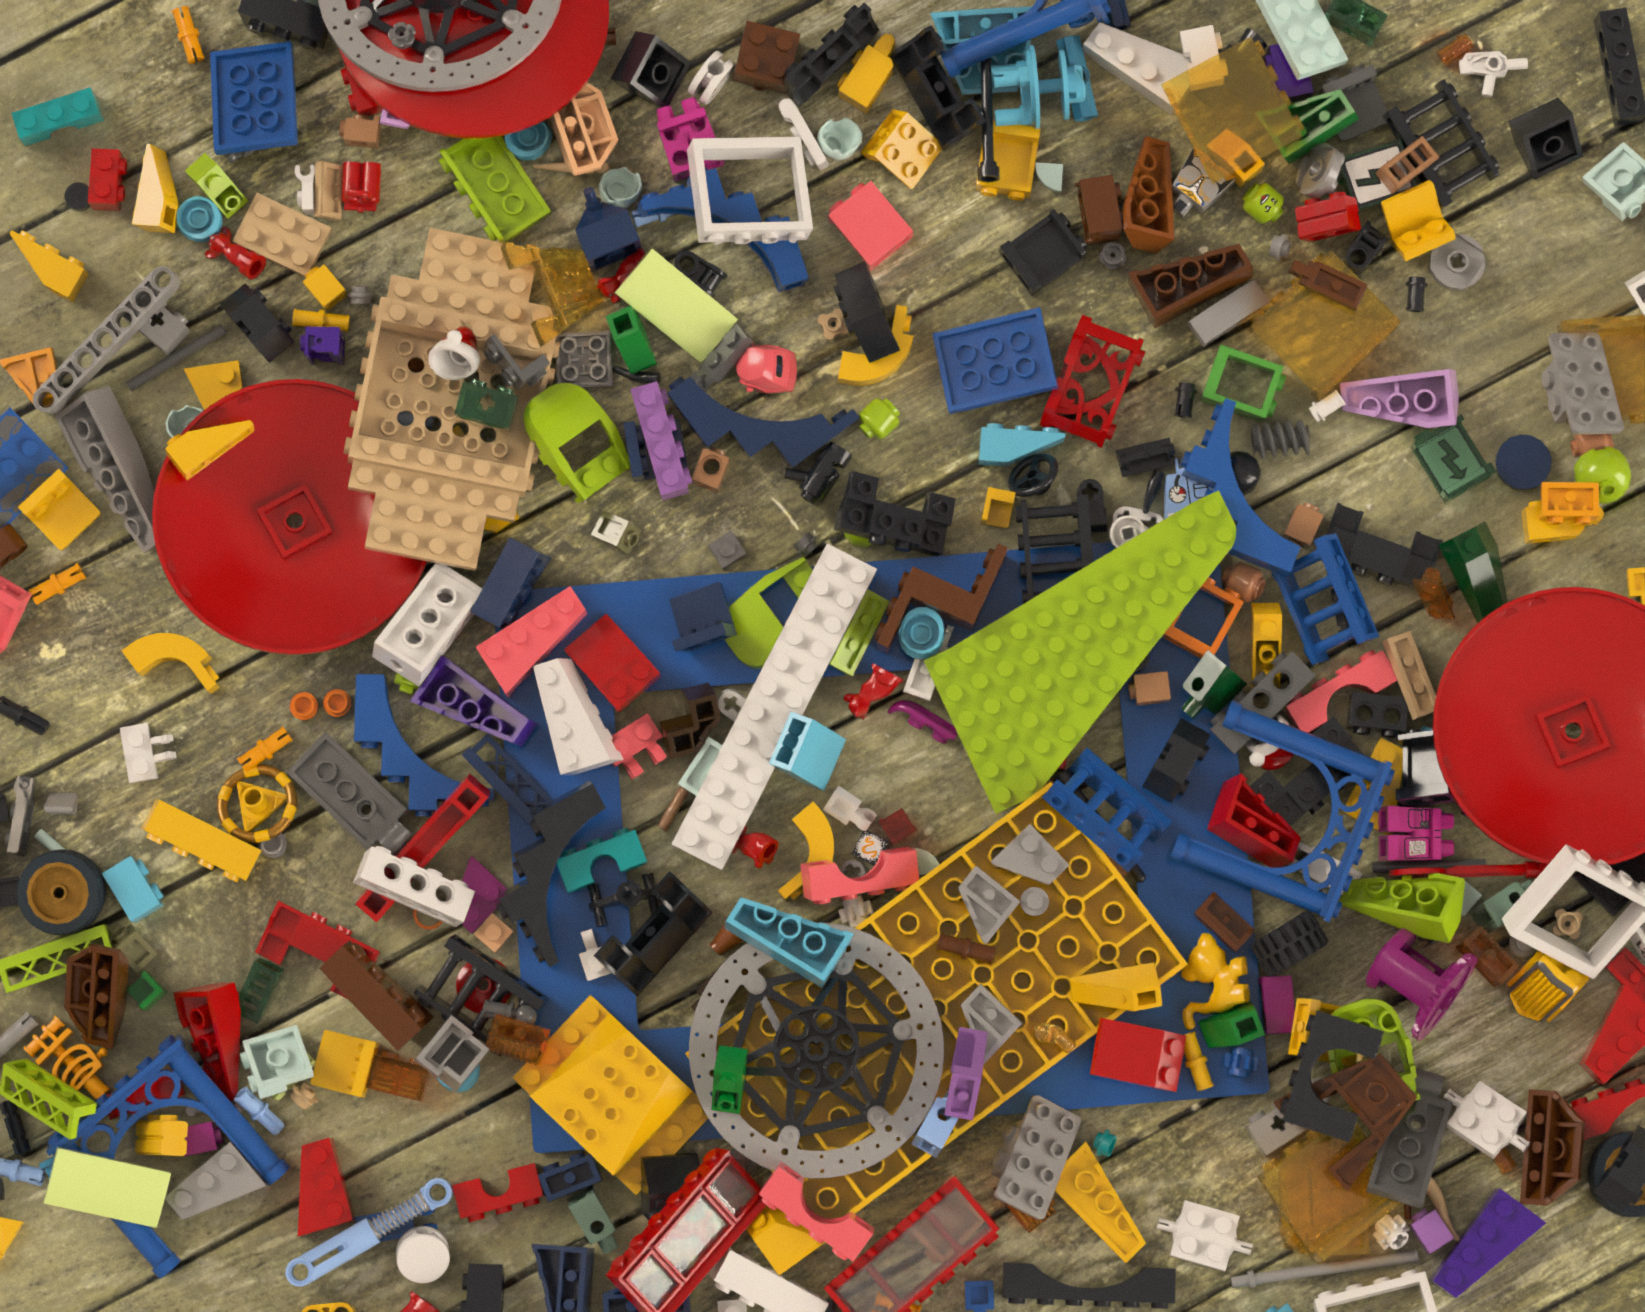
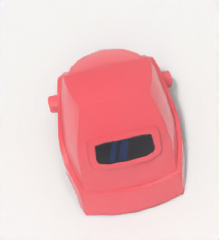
M752 343L736 362L735 367L740 378L739 382L746 386L747 392H753L754 390L756 392L772 394L792 392L797 376V362L795 353L790 350L772 345H755Z

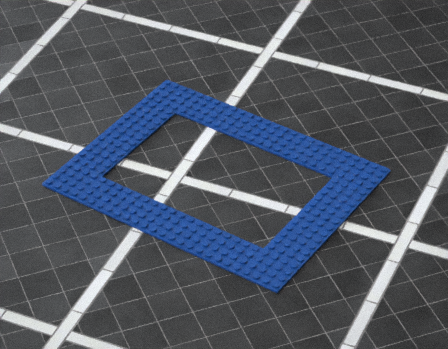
M1111 542L1092 543L1093 562L1116 548ZM1066 545L1030 548L1031 564L1076 561V558H1081L1080 546ZM1019 549L1007 551L1006 558L972 632L942 619L944 630L948 625L954 627L947 645L948 649L1023 605L1022 590H1027L1026 579H1021L1020 562H1025L1024 551H1019ZM988 552L865 562L877 569L868 589L888 601H891L893 596L898 598L900 595L898 584L904 571L910 573L913 566L971 592L978 573L984 575L986 569L982 568ZM1219 563L1209 577L1216 581L1215 586L1222 589ZM778 569L571 586L586 609L587 615L558 643L541 663L557 658L571 659L564 649L602 616L607 614L661 675V678L644 692L684 689L707 682L711 687L755 683L762 669L751 668L743 664L725 640L687 653L676 652L672 641L680 638L670 605V599L720 582L730 607L749 587L765 575ZM1076 572L1032 575L1033 592H1044ZM782 577L759 594L784 627L798 598ZM569 586L531 589L527 599L518 610L516 620ZM1199 589L1181 612L1174 627L1211 647L1225 622L1224 602ZM910 604L906 614L917 607ZM886 610L854 675L872 674L873 669L871 665L873 663L889 672L909 671L912 668L915 658L906 654L901 648L899 630L888 654L877 650V642L874 641L875 634L880 623L886 624L889 617L886 616ZM495 626V634L503 628ZM1226 633L1215 656L1230 668ZM1161 637L1149 652L1150 658L1146 668L1132 674L1119 690L1127 782L1173 821L1155 842L1147 837L1138 848L1144 855L1137 864L1145 873L1146 879L1142 883L1136 881L1137 895L1187 963L1189 955L1197 945L1202 933H1209L1215 938L1217 945L1226 953L1228 965L1236 957H1246L1248 974L1238 977L1239 984L1249 985L1250 1001L1254 1005L1264 1029L1260 984H1258V961L1250 948L1253 942L1256 941L1255 932L1233 953L1192 915L1215 892L1254 928L1251 888L1185 861L1177 862L1169 859L1180 832L1248 860V855L1207 830L1223 782L1240 774L1238 751L1232 754L1209 730L1213 726L1210 720L1216 714H1213L1204 707L1193 719L1181 709L1192 696L1182 688L1183 684L1201 659ZM574 663L588 690L587 694L592 704L596 705L600 713L599 717L605 729H608L612 736L616 733L614 708ZM828 665L822 678L848 675ZM534 670L515 689L509 698L499 685L501 697L538 723L522 747L503 739L504 751L552 800L587 781H591L606 807L603 811L589 819L571 837L562 852L572 848H576L578 852L586 849V843L592 840L602 838L604 842L614 838L613 833L623 829L618 766L614 768L612 764L576 775H560ZM1168 671L1171 696L1169 703L1135 706V699L1130 700L1128 693V683H1132L1133 676ZM1231 702L1222 709L1225 713L1228 711ZM1183 718L1211 734L1206 742V745L1210 748L1202 762L1197 759L1186 779L1190 783L1183 796L1177 794L1173 802L1170 803L1145 789L1142 785L1179 720ZM505 766L506 782H515V769L512 766ZM519 775L518 782H526V781ZM507 785L515 793V786ZM518 786V797L522 802H534V789L531 786ZM538 794V802H545ZM508 804L512 863L516 862L513 856L514 853L538 841L541 837H536L532 828ZM527 806L531 811H534V806ZM1131 823L1132 837L1139 829ZM601 857L594 862L592 876L595 884H599L601 898L616 894L618 886L627 881L626 872L621 873L618 863L610 857ZM556 863L547 894V924L551 943L559 963L551 967L545 961L540 963L532 948L536 947L532 937L527 939L522 932L519 923L523 922V920L517 921L521 979L549 997L543 1007L539 1010L535 1009L537 1013L536 1022L530 1027H524L527 1062L591 995L696 1094L689 1058L685 1054L689 1051L691 1026L641 1030L638 1027L636 996L612 973L587 981L579 956L580 953L587 951L581 932L592 929L598 948L602 947L612 935L625 945L631 938L629 907L616 905L605 908L604 911L608 925L596 928L594 913L590 911L588 905L591 903L588 888L586 887L569 894ZM513 867V880L514 885H516L519 882L525 880L526 878L525 876L519 878L518 874L516 873ZM1181 969L1160 985L1162 1006L1138 1011L1127 1010L1114 1020L1181 1035L1195 1031L1202 1055H1206L1208 1060L1205 1063L1214 1086L1201 1091L1196 1090L1189 1068H1186L1184 1063L1187 1061L1184 1053L1176 1092L1158 1090L1090 1075L1096 1033L986 1116L1025 1113L1030 1099L1036 1095L1069 1110L1267 1093L1269 1091L1265 1035L1241 1045L1208 1048L1198 1021L1218 1013L1202 1014L1195 1012L1193 1014L1195 1022L1193 1030L1185 1028L1182 1015L1183 1009L1190 1002H1209L1214 984L1213 982L1186 981L1181 977ZM1233 1047L1253 1049V1057L1260 1058L1258 1072L1251 1071L1250 1078L1229 1075L1230 1068L1223 1067L1225 1053L1232 1054ZM530 1097L533 1149L536 1153L585 1150ZM708 1119L688 1141L719 1139L723 1137Z

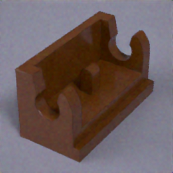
M1215 892L1192 914L1233 953L1255 932V929Z

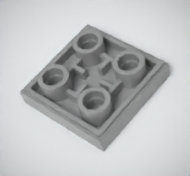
M610 331L556 334L555 341L560 342L558 358H556L557 384L571 383L583 389L613 387Z

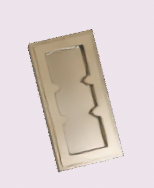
M326 161L315 162V217L333 221L342 220L343 165Z

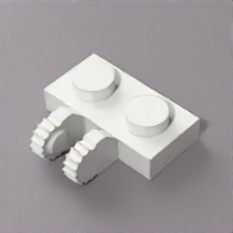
M148 723L120 728L130 784L158 779L156 763L177 758L176 752L166 751L154 755L153 750L154 745H163L174 741L173 734L151 738Z

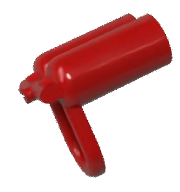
M344 162L341 194L344 210L357 211V213L376 211L377 204L380 202L381 164L376 162H364L362 164L359 162Z

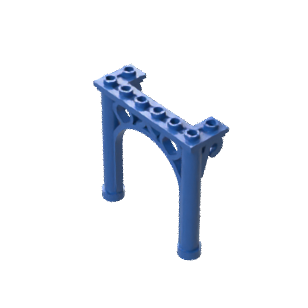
M1037 0L1020 17L946 49L940 55L948 74L952 78L961 74L963 69L1062 25L1069 24L1070 28H1079L1089 24L1095 17L1098 23L1104 22L1106 25L1110 23L1107 13L1111 12L1108 1L1060 0L1061 2L1044 9L1048 0Z
M1232 700L1222 727L1235 730L1301 756L1312 762L1322 772L1331 795V815L1327 829L1319 844L1310 854L1300 861L1284 867H1266L1193 839L1181 832L1177 837L1169 859L1177 862L1185 861L1322 916L1324 921L1330 922L1331 917L1337 918L1341 909L1342 902L1338 899L1342 890L1347 892L1353 878V876L1349 875L1352 864L1358 865L1362 856L1363 849L1359 848L1363 837L1368 839L1374 823L1370 822L1373 811L1379 812L1384 800V796L1380 795L1384 785L1389 786L1395 770L1391 769L1392 763L1386 760L1384 762L1375 760L1243 708V704ZM1324 764L1349 773L1351 776H1346L1335 783L1330 771ZM1363 779L1371 782L1368 791ZM1347 782H1356L1361 789L1358 801L1353 806L1343 805L1338 795V790ZM1339 808L1344 812H1354L1361 808L1351 833L1343 826V815H1338ZM1336 827L1341 835H1335L1332 837ZM1346 842L1347 844L1338 867H1336V863L1330 855L1321 853L1325 847L1330 850L1336 843ZM1322 858L1329 862L1330 872L1325 881L1316 883L1309 877L1308 864ZM1302 869L1307 885L1282 875ZM1330 885L1326 893L1319 890Z
M172 1034L159 1044L158 1049L160 1051H158L157 1056L153 1059L150 1056L146 1057L136 1066L139 1070L131 1078L125 1075L114 1085L117 1090L109 1096L104 1093L94 1102L97 1103L95 1114L79 1117L76 1138L69 1140L56 1131L49 1137V1145L46 1150L49 1156L53 1154L54 1157L57 1147L114 1159L122 1137L137 1120L156 1109L179 1105L193 1107L207 1114L253 1165L268 1185L278 1180L291 1167L284 1158L280 1159L185 1050L184 1037L181 1034H178L176 1037ZM168 1064L172 1070L162 1068ZM162 1076L170 1077L175 1084L172 1095L169 1098H157L151 1092L153 1082ZM181 1080L198 1100L178 1097ZM146 1082L145 1095L152 1103L146 1105L145 1101L140 1103L128 1102L126 1098ZM117 1107L120 1118L115 1125L119 1128L115 1134L114 1129L108 1124L97 1123ZM127 1110L135 1112L127 1119ZM96 1131H106L111 1138L109 1150L92 1152L87 1146V1139ZM80 1137H82L81 1148L75 1143ZM110 1218L153 1267V1273L159 1279L169 1273L181 1261L152 1227Z

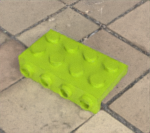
M502 136L463 138L448 149L442 148L439 150L442 157L438 160L446 174L452 172L457 180L453 182L454 186L462 197L464 195L468 196L472 202L468 207L476 219L482 217L487 225L483 229L491 241L497 240L499 243H507L552 214L514 154L507 148Z

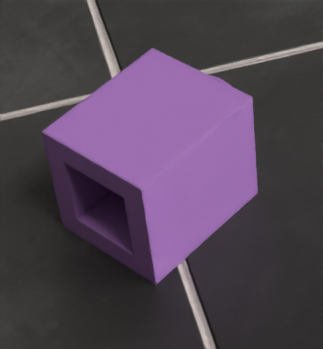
M1423 1208L1411 1216L1413 1222L1408 1224L1426 1254H1431L1454 1239L1435 1209L1427 1211L1426 1208Z

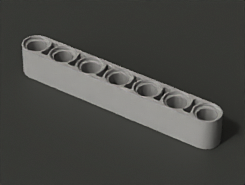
M164 266L155 268L36 390L32 399L35 408L49 415L60 412L178 290L180 279L177 273ZM164 274H169L171 277L169 285L160 287V277ZM144 294H150L151 303L147 307L140 306V298ZM130 314L132 318L130 325L122 328L120 324L122 316ZM106 334H111L112 343L110 346L103 348L101 346L102 337ZM86 354H91L93 358L92 364L87 368H83L82 358ZM71 374L73 376V383L68 388H64L62 379L65 375ZM48 394H52L54 402L52 406L45 408L43 406V398Z

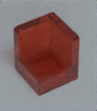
M902 808L885 819L882 818L878 821V825L892 847L917 833L916 827L912 825Z

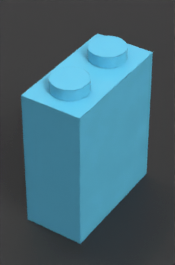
M790 712L769 764L803 784L825 791L846 739L814 719Z

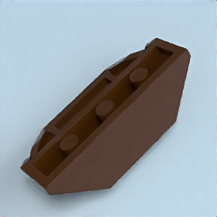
M92 944L67 958L64 1008L75 1026L82 1033L85 1043L113 1049L126 1010L129 960L119 949Z
M1529 1089L1525 1140L1529 1141L1530 1145L1526 1148L1523 1156L1521 1204L1548 1206L1581 1180L1585 1122L1557 1091Z

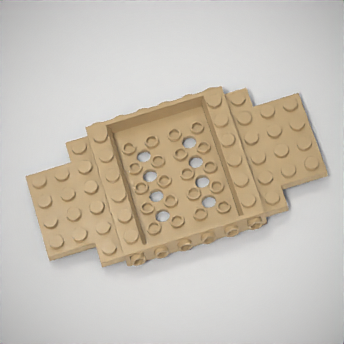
M429 228L419 280L391 274L387 298L381 297L379 305H373L371 321H375L374 332L368 331L365 347L370 348L369 357H363L360 374H365L363 385L357 384L354 399L359 401L358 411L352 410L349 427L354 428L352 438L346 437L343 452L344 454H349L348 463L353 464L348 490L375 495L365 549L476 571L486 517L514 523L519 497L524 498L526 490L532 491L535 475L529 473L531 463L537 464L539 449L535 447V441L530 440L525 429L524 411L529 401L545 390L547 384L552 385L555 368L550 367L552 358H558L560 342L555 341L557 332L551 331L556 308L529 303L539 250ZM460 326L470 328L477 340L480 363L476 372L479 374V380L474 384H468L464 379L446 380L440 378L429 365L430 350L443 338H446L448 332ZM495 334L521 370L544 354L550 362L545 369L547 374L532 387L525 384L517 391L513 386L509 388L507 385L500 390L493 388L490 383L491 378L495 375H500L502 371L496 363L492 365L485 357L483 352L486 350L484 348L485 342L490 336ZM418 358L422 360L424 369L419 373L410 371L408 362L411 359ZM408 411L413 415L414 421L408 426H403L397 420L398 414ZM429 417L438 418L441 422L440 429L434 432L429 431L425 427L426 419ZM458 422L465 423L469 429L468 434L464 437L456 436L452 431L454 424ZM484 428L493 429L496 433L495 440L490 443L484 442L480 438L481 430Z

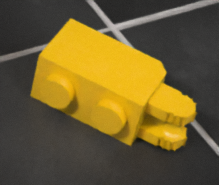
M882 34L874 47L868 45L864 51L860 49L852 61L853 69L849 74L845 72L837 84V87H839L838 97L865 114L868 113L893 74V63L890 55L895 49V39L892 34Z
M1541 501L1529 502L1528 507L1521 511L1525 544L1576 539L1585 529V526L1597 525L1603 519L1605 512H1603L1602 507H1599V517L1596 520H1591L1589 525H1575L1574 520H1563V524L1549 525L1546 524V520H1539Z

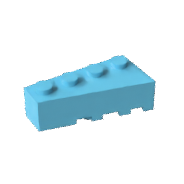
M742 897L730 913L724 929L821 988L849 946L854 933L845 930L841 931L820 922L816 923L806 920L795 914L776 910V908Z

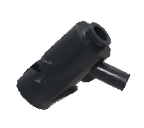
M830 441L827 447L814 459L816 463L813 467L810 466L805 471L786 468L784 479L802 482L799 486V489L802 491L800 496L813 505L816 501L822 503L840 477L838 471L833 467L845 469L852 455Z

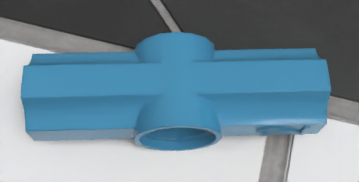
M1072 35L1056 40L1057 50L1065 51L1067 66L1081 65L1083 69L1086 98L1081 103H1070L1074 122H1083L1098 117L1090 83V72L1086 66L1080 36Z

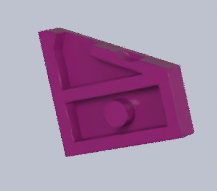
M471 856L462 882L468 884V888L474 890L475 893L462 925L473 934L491 913L497 910L496 904L500 902L496 895L507 889Z

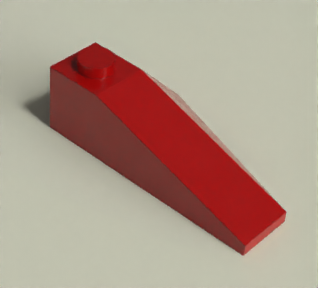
M235 982L213 983L173 992L179 1020L183 1029L188 1027L194 1042L190 1045L194 1053L199 1052L204 1063L202 1069L230 1101H234V1097L238 1093L241 1019L239 995Z

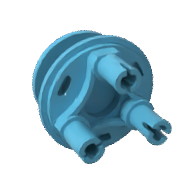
M1029 45V50H1025V60L1015 61V64L991 65L994 88L1019 86L1022 102L1019 108L995 110L996 126L1030 124L1034 125L1035 129H1040L1039 94L1060 92L1063 119L1069 120V103H1081L1086 98L1082 66H1067L1065 51L1059 50V78L1038 80L1034 45Z

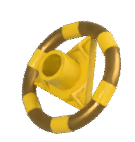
M256 765L248 770L247 773L243 768L238 770L226 780L217 798V814L223 828L230 835L251 843L268 841L281 834L290 825L297 810V792L293 781L284 772L269 765ZM267 775L275 778L285 789L286 794L241 781L245 778ZM236 785L244 830H241L231 820L227 811V803ZM287 802L282 818L277 824L269 829L252 832Z

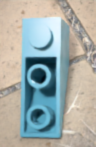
M989 423L987 427H981L978 465L1007 467L1031 455L1063 443L1065 433H1059V429L1050 427L1043 428V431H1031L1032 427L1018 425L1015 426V429H1004L1002 424Z

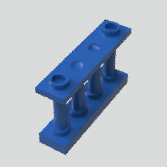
M1336 533L1315 539L1316 550L1295 560L1291 573L1287 577L1271 571L1272 577L1280 587L1304 645V653L1312 665L1330 660L1326 651L1354 638L1357 644L1379 637ZM1318 561H1323L1327 576L1300 589L1294 573ZM1331 586L1334 587L1338 602L1310 614L1304 599ZM1345 613L1349 628L1321 640L1315 625L1337 614Z
M1086 748L1070 766L1069 769L1074 773L1070 780L1064 785L1057 779L1042 798L1123 869L1129 872L1144 855L1138 849L1147 837L1155 842L1173 821L1090 749ZM1083 781L1096 792L1087 803H1084L1073 793ZM1104 800L1117 810L1108 822L1095 812ZM1125 819H1128L1139 829L1130 841L1116 830Z

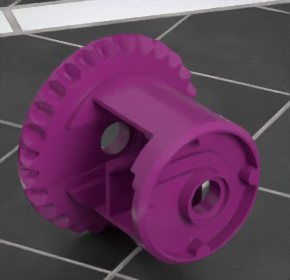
M1402 928L1379 951L1366 976L1365 983L1370 989H1376L1378 986L1383 988L1388 984L1420 1007L1415 1017L1416 1022L1411 1031L1412 1037L1417 1041H1421L1434 1029L1454 1003L1471 976L1477 963V957L1471 953H1466L1457 962L1452 963L1446 970H1443L1412 948L1417 935Z

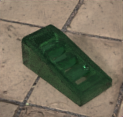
M258 958L253 962L239 994L241 1016L255 1023L260 1021L284 972L283 968L263 958ZM262 971L270 975L271 979L260 974L259 972ZM257 980L267 985V988L264 989L254 984V981ZM249 991L262 996V999L260 1000L249 995ZM244 1001L257 1006V1010L255 1011L243 1005Z

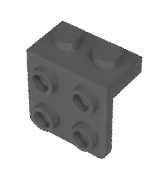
M1364 64L1356 66L1349 70V75L1339 78V75L1332 76L1323 82L1324 85H1322L1319 91V95L1341 89L1359 120L1337 133L1339 140L1342 142L1387 124L1383 118L1387 109L1374 82L1377 73L1373 64L1365 67Z
M495 334L490 336L484 344L486 349L483 351L485 357L492 365L497 364L502 371L500 376L509 388L513 386L517 391L525 384L532 387L547 374L545 369L550 362L544 354L521 370Z

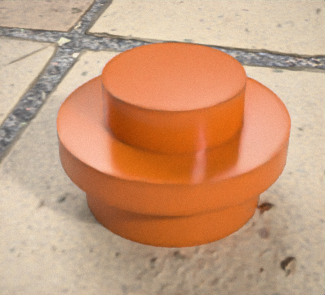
M334 689L329 691L324 697L323 706L329 715L342 717L350 711L352 701L347 692L341 689Z
M300 692L291 699L290 711L299 720H309L316 715L318 702L312 694Z

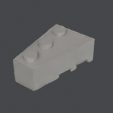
M229 1142L166 1195L165 1200L182 1220H187L267 1188L270 1185L265 1182L259 1172L233 1142Z

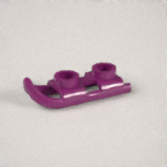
M898 701L887 711L888 714L896 711L910 714L908 719L910 725L917 729H922L924 726L933 730L932 737L942 744H946L949 738L954 741L956 736H958L954 725L913 701Z

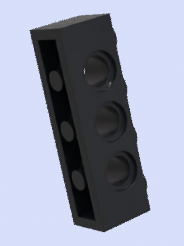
M1627 8L1601 11L1594 19V25L1614 127L1642 122L1645 118V100Z

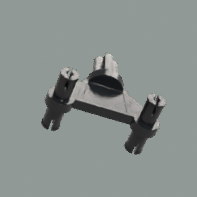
M654 874L642 875L645 889H641L640 884L634 883V880H629L618 886L616 894L603 899L601 898L599 884L587 886L591 903L588 905L590 911L594 913L596 928L608 925L604 909L611 906L633 907L639 901L645 900L649 903L652 915L660 906V902L651 893L656 887Z

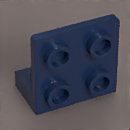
M674 419L677 430L672 431L675 442H681L685 457H681L680 462L682 468H686L688 465L679 419ZM634 421L624 422L634 483L656 479L641 425L635 426Z
M716 582L670 599V605L680 638L672 641L676 652L687 653L737 635L722 583Z

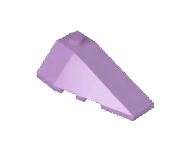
M1444 369L1340 383L1341 397L1346 405L1342 406L1343 411L1425 428L1451 426L1457 423L1459 395L1456 370Z

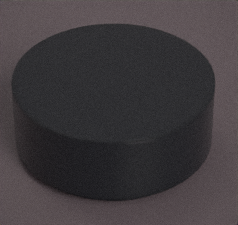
M81 182L73 183L67 187L64 198L72 210L85 211L90 207L88 204L89 187Z

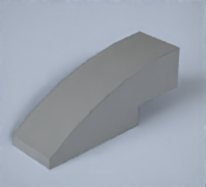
M1253 280L1191 319L1187 326L1204 348L1267 306L1270 301L1256 281Z

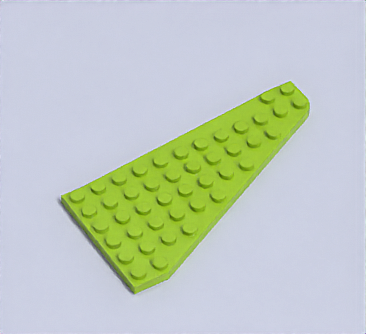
M1219 490L1189 504L953 647L924 660L996 814L1027 800L1045 786L1230 551L1236 539V526Z

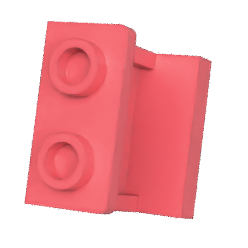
M872 181L866 185L861 183L856 186L850 193L852 196L845 202L842 200L836 202L829 209L830 214L828 215L830 224L835 225L860 255L863 262H866L869 271L873 270L913 237V230Z
M1 575L0 653L6 650L32 595Z

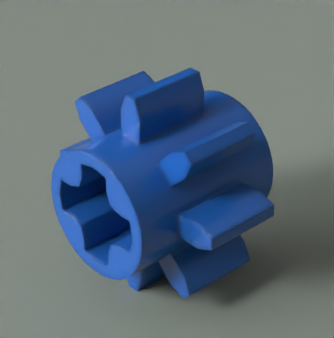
M1233 1047L1232 1054L1225 1053L1223 1067L1230 1068L1229 1075L1250 1078L1251 1071L1258 1072L1260 1058L1253 1057V1049Z

